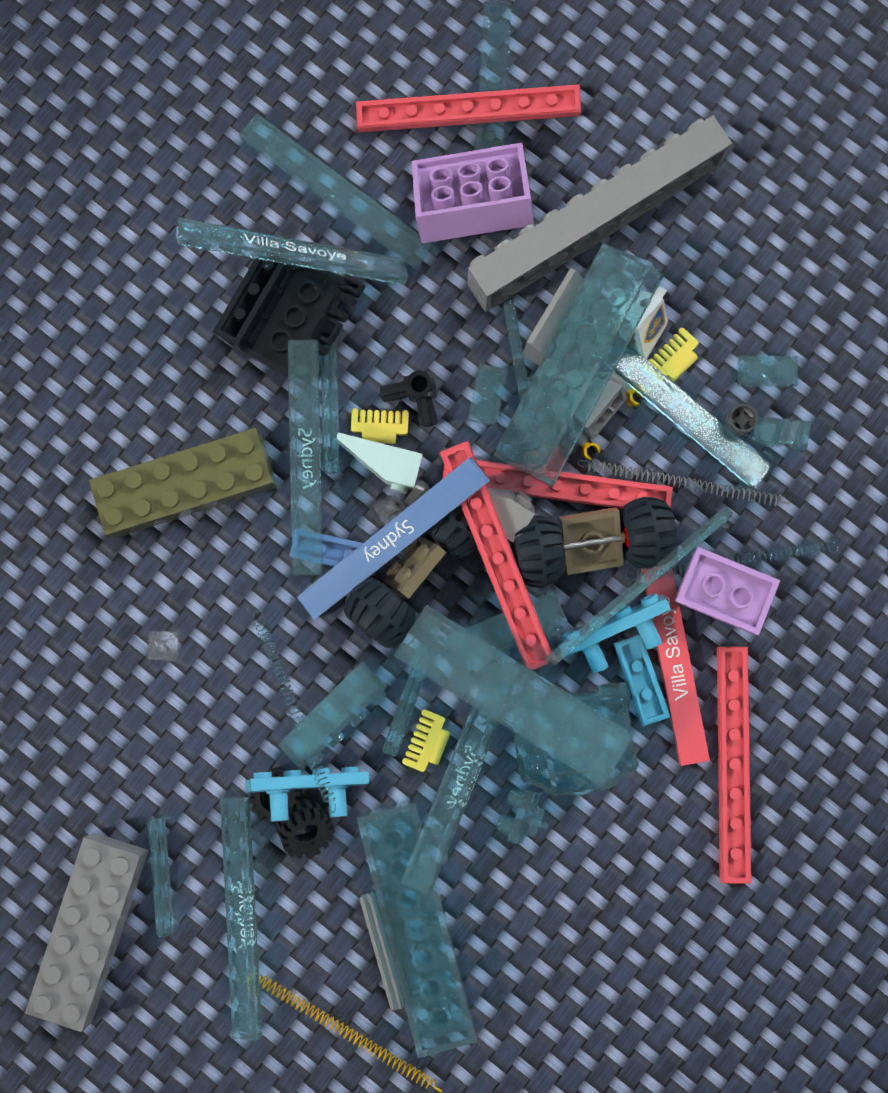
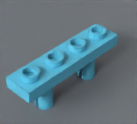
M657 593L642 598L640 600L641 604L630 608L627 605L614 611L615 616L606 620L602 617L592 620L587 624L588 628L577 632L574 629L560 636L561 640L557 641L562 657L564 658L577 651H583L592 672L598 673L608 668V664L599 646L600 641L631 627L637 628L646 649L659 646L662 640L652 619L671 610L667 599L663 594L658 596Z
M359 767L341 768V773L330 774V768L312 770L313 775L302 776L301 770L283 771V777H272V772L253 773L254 779L245 781L246 793L266 792V794H270L271 822L289 820L287 793H290V790L325 788V790H328L329 817L348 816L346 789L349 786L369 784L368 771L359 772Z

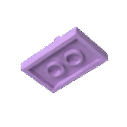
M695 547L674 602L751 634L759 635L780 580L700 547Z

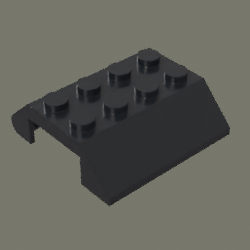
M269 233L267 237L268 246H266L265 240L264 245H262L215 326L213 333L241 353L292 381L310 386L315 375L309 370L318 372L320 365L311 359L313 353L327 356L329 349L324 346L332 347L343 328V324L340 322L346 323L349 317L343 310L339 309L341 304L355 307L358 301L354 297L360 298L366 286L347 274H344L343 279L299 255L297 250L291 251L295 248L286 245V241ZM275 242H277L279 248L276 247L277 245H272L274 247H271L270 244H276Z

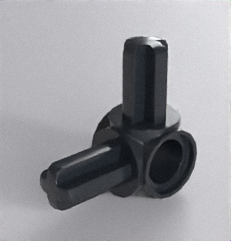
M416 370L410 375L404 376V381L380 387V395L385 403L407 397L410 401L416 402L422 427H432L438 423L433 401L437 397L436 382L426 372ZM427 379V388L422 392H417L415 385L418 380Z

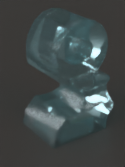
M758 417L752 442L764 445V447H779L784 444H790V450L802 452L808 447L811 422L803 420L792 422L787 419Z

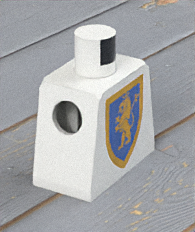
M656 287L652 293L637 290L617 313L613 321L621 351L646 361L668 322L665 303L670 298V294L662 287Z

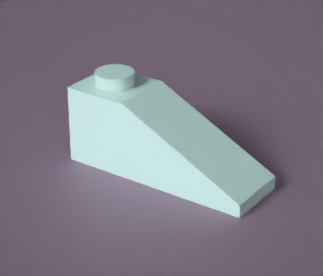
M342 433L337 434V443L385 484L391 485L390 490L405 494L407 490H413L422 458L421 453Z

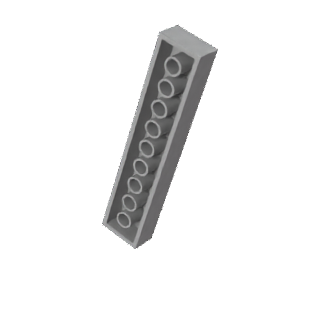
M714 115L706 120L698 119L689 126L688 131L684 134L679 135L676 133L664 142L663 147L658 150L654 148L648 150L640 157L639 162L632 166L630 163L624 165L616 172V176L608 181L606 179L600 180L591 188L592 191L586 195L578 194L567 203L568 206L560 211L558 209L550 211L544 216V221L536 226L533 224L526 226L519 232L518 237L512 241H509V239L502 241L494 248L495 251L485 257L483 254L476 257L470 263V267H468V287L485 313L720 167L733 143Z

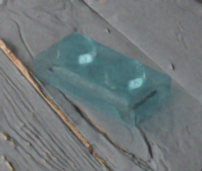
M797 356L738 357V386H796L798 384Z
M485 364L479 365L468 421L496 427L508 369Z

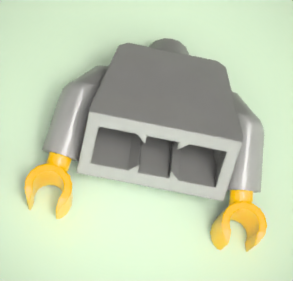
M584 369L573 380L562 374L554 384V388L561 392L558 402L561 406L559 415L563 427L576 445L582 446V456L588 460H592L587 454L589 446L594 447L595 451L600 453L599 445L590 443L588 438L593 440L624 402L630 407L640 405L633 399V394L640 398L645 396L643 389L630 388L631 384L612 370H594L590 372Z

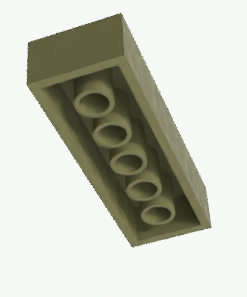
M257 428L89 480L104 534L114 539L277 488L262 434Z

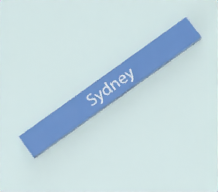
M468 458L297 596L298 600L315 620L346 596L355 586L370 577L490 480L473 458Z

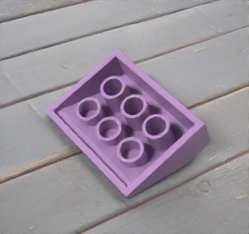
M522 143L411 161L415 215L421 243L522 228L530 224L534 225Z

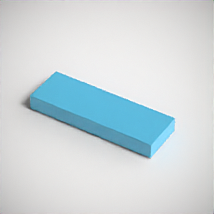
M640 634L613 643L641 726L670 718L650 657Z

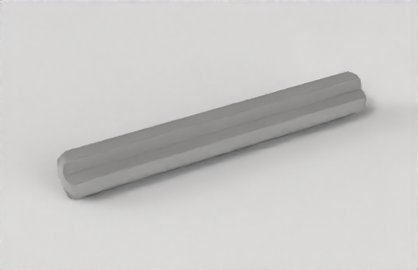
M367 892L360 896V903L390 1009L398 1010L405 1007L406 1000L376 894L374 892Z

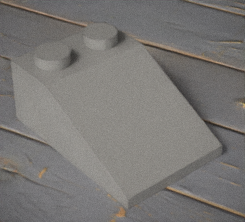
M487 488L506 537L514 543V539L519 536H514L516 532L528 526L535 515L534 505L531 502L532 498L519 490L515 494L510 490Z

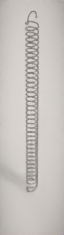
M594 459L592 460L591 464L587 460H580L588 462V471H590L591 465L594 462L593 472H595L598 462L599 473L601 472L602 466L604 464V474H606L608 465H610L609 475H611L614 465L615 476L620 467V477L622 476L624 468H626L625 478H627L628 472L631 468L630 479H632L635 469L636 480L638 479L640 471H642L641 481H643L644 475L647 471L646 482H648L650 474L652 472V483L654 482L656 474H658L657 484H659V480L661 478V475L663 474L662 485H664L665 479L668 475V486L670 484L672 477H674L673 487H675L676 480L679 477L678 488H680L681 482L684 478V489L686 487L687 481L690 480L689 491L691 490V486L694 480V491H696L699 481L700 492L702 490L703 484L706 482L704 481L702 483L701 480H698V482L696 483V479H693L691 482L690 478L686 480L685 477H682L680 481V476H677L675 479L674 474L671 476V478L669 474H666L664 478V473H661L659 476L658 471L655 473V475L653 471H651L648 475V470H645L643 474L642 468L639 470V472L637 468H635L632 473V467H629L627 471L626 465L623 467V469L621 465H619L616 470V464H613L611 468L610 462L607 464V466L605 462H603L600 467V461H597L595 466ZM706 482L705 494L707 493L708 486H709V484L711 483V493H710V494H712L713 488H714V486H715V484H716V486H717L716 495H717L720 485L718 486L717 483H714V485H712V482H709L708 485H707V482ZM722 485L721 497L723 496L724 489H725V487L727 486V495H726V497H728V493H729V491H730V489H731V487H732V488H733L732 498H733V497H734V492H735L736 488L734 489L733 486H730V488H729L728 485H725L724 488H723V485ZM738 488L737 500L739 499V494H740L741 490L743 489V498H742V500H744L745 494H746V492H747V490H748V491H749L748 502H749V500H750V495H751L752 491H754L753 503L755 502V497H756L757 493L759 492V501H758V503H760V501H761V496H762L763 493H764V494H765L764 505H765V503H766V498H767V496H768L769 494H770L769 506L771 505V501H772V498H773L774 495H775V497H776V501H775L774 506H776V504H777V499L779 498V496L781 497V501H782L781 503H783V504H791V502H789V501H784V500H782V496H781V495H779V496L777 497L776 494H773V495L771 496V493H768V494L766 495L765 492H762V494H761L760 491H757L756 494H755V490H752V491L750 492L749 489H746V491H745L744 488H741L740 491H739V488Z

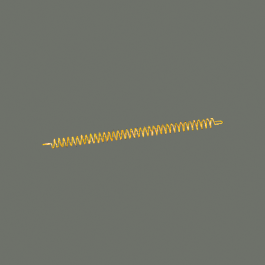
M250 972L251 977H253L254 979L257 980V978H255L252 974H255V975H257L258 977H260V978H259V981H258V983H257V986H259V985L263 982V980L265 979V981H264V983H263V986H262V989H264V988L266 987V985L269 983L268 988H267V992L274 986V988H273V990H272V993H271L272 995H273V994L277 991V989L279 988L278 993H277V995H276V998H278V997L280 996V994L284 991V993H283V995H282V998H281V1001H283L284 998L288 995V998H287V1000H286V1004H287V1003L291 1000V998L293 997V1000H292V1003H291V1007H292V1006L295 1004V1002L298 1000L297 1005H296V1008H295V1009H298V1007H299V1006L302 1004V1002H303V1005H302V1007H301L300 1013H301V1012L306 1008V1006L308 1005L307 1010H306V1012H305V1015H307V1014L309 1013V1011L313 1008V1010H312V1012H311V1015H310V1018H312L313 1015L317 1012V1015H316V1017H315V1021H317V1019H318V1018L320 1017V1015L323 1013L319 1024H321V1023L324 1021V1019L327 1017V1020H326L325 1025H324V1027H326V1026L328 1025V1023H329V1022L331 1021V1019H332V1022H331V1025H330V1027H329V1030H331L332 1027H333V1026L335 1025V1023L337 1022V1025H336V1027H335L334 1033H336V1031H337V1030L339 1029V1027L342 1025L341 1030H340V1032H339V1036H340V1035L343 1033V1031L346 1029V1032H345V1035H344L343 1039H345V1038L347 1037V1035L350 1033V1031L352 1030L348 1042H350L351 1039L353 1038V1036L356 1034V1037H355V1040H354V1042H353V1045H355V1043L357 1042V1040L361 1037V1040H360L359 1045H358V1048H359V1047L361 1046V1044H362V1043L365 1041V1039H366L365 1045H364V1047H363V1051L366 1049V1047L368 1046V1044L371 1042V1045H370L369 1050H368V1054L370 1053V1051L372 1050V1048L376 1045L372 1057H374V1055L376 1054V1052L380 1049V1053H379L378 1058H377V1060H378V1059L381 1057V1055L384 1053V1051L386 1050L385 1055H384V1058H383V1060H382V1063L385 1061V1059L387 1058V1056L390 1054V1058H389V1060H388L387 1066L389 1065V1063L391 1062V1060L395 1057L394 1063H393V1065H392V1069L394 1068V1066L396 1065V1063L400 1060L399 1065H398V1068H397V1070H396V1071L398 1072V1070L400 1069V1067H401V1066L403 1065V1063L405 1062V1065H404V1068H403V1071H402L401 1075L404 1073V1071H405V1070L407 1069V1067L410 1065L409 1071H408V1073H407L406 1078L409 1076V1074L411 1073V1071L415 1068L414 1073H413V1076H412V1078H411V1081L413 1080V1078L415 1077V1075L419 1072V1076H418V1078H417L416 1084L418 1083L419 1079H420V1078L422 1077V1075L424 1074V1078H423V1081H422V1083H421V1086L424 1084V1082L426 1081V1079L429 1077V1081H428V1084H427V1086H426L425 1089H427L428 1086L430 1085V1083L434 1080L433 1088H435L436 1090L442 1092V1090H440L439 1088H437L436 1086H434V1085H435V1078L430 1081V1075L425 1078V1076H426L425 1072L422 1073V1074H421V1070H418V1071L416 1072V1067H413V1068L411 1069V1064H408V1065L406 1066V1061H403V1062L401 1063V1058H399V1059L396 1061V1058H397L396 1055H394V1056L391 1058L392 1052H389V1053L387 1054V1049H384V1050L382 1051V1046H380V1047L377 1049V1043H375V1044L372 1046V1043H373L372 1040H370V1041L367 1043L368 1037L364 1038L363 1041H362L363 1034H361V1035L357 1038V1036H358V1031H356V1032L353 1034V1028L348 1031V1027H349L348 1025L345 1026V1028L343 1029V1025H344L343 1022L338 1026L339 1019L336 1020V1021L333 1023V1021H334V1016L331 1017L329 1021H328V1019H329V1014H327V1015L323 1018L325 1012L322 1011V1012L319 1014L320 1008H317V1009L315 1010V1012L313 1013L314 1008H315V1005H313V1006L309 1009L310 1002H308V1003L304 1006V1004H305V999H303V1000L301 1001V1003L299 1004V1001H300L301 996H299V997L294 1001L295 996H296V993H294V994L290 997L291 990H289V991L286 993V995L284 996V994H285V992H286V987L280 992V989H281V986H282L281 984H280V985L276 988V990L274 991V989H275V987H276V984H277V981H275V982L272 984V986L270 987V984H271V982H272V978L269 979V981L265 984L266 979H267V975L261 980V976H260V975H258V974H256V973H254V972Z

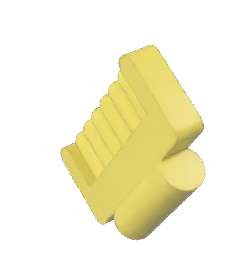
M680 328L678 334L673 335V338L681 346L673 339H669L668 343L674 349L668 344H664L663 348L667 352L659 349V354H654V359L650 358L643 365V370L657 383H661L666 377L670 381L675 382L698 359V356L693 352L698 345V341L684 328Z
M357 408L352 409L351 431L353 434H362V439L382 444H396L397 435H408L409 412L407 410L402 412V424L401 412L396 411L394 424V412L392 410L388 412V423H386L387 412L385 410L381 412V423H379L380 411L375 410L374 423H372V410L367 411V422H365L366 411L364 409L360 410V421L358 422L359 411Z
M426 709L422 710L421 714L434 721L420 717L419 722L431 728L422 724H417L416 728L428 733V735L417 730L414 731V736L426 741L415 737L411 738L412 743L423 747V749L410 744L408 746L409 750L420 755L407 751L405 755L409 758L402 760L404 765L421 772L426 770L429 762L435 765L439 764L451 732L442 729L446 720L445 717Z

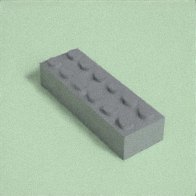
M95 832L83 837L25 1014L79 1032H83L93 1022L149 850Z

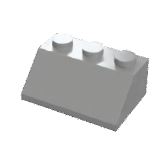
M569 269L527 340L523 357L553 373L556 366L563 367L570 354L566 351L570 342L577 343L584 331L580 327L585 318L590 320L598 307L594 303L598 293L576 270Z

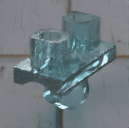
M510 790L506 803L519 808L516 817L513 818L502 814L496 827L497 830L508 836L507 841L517 844V842L523 843L526 834L536 837L538 828L548 829L549 823L542 820L545 809L537 806L541 793L534 790Z

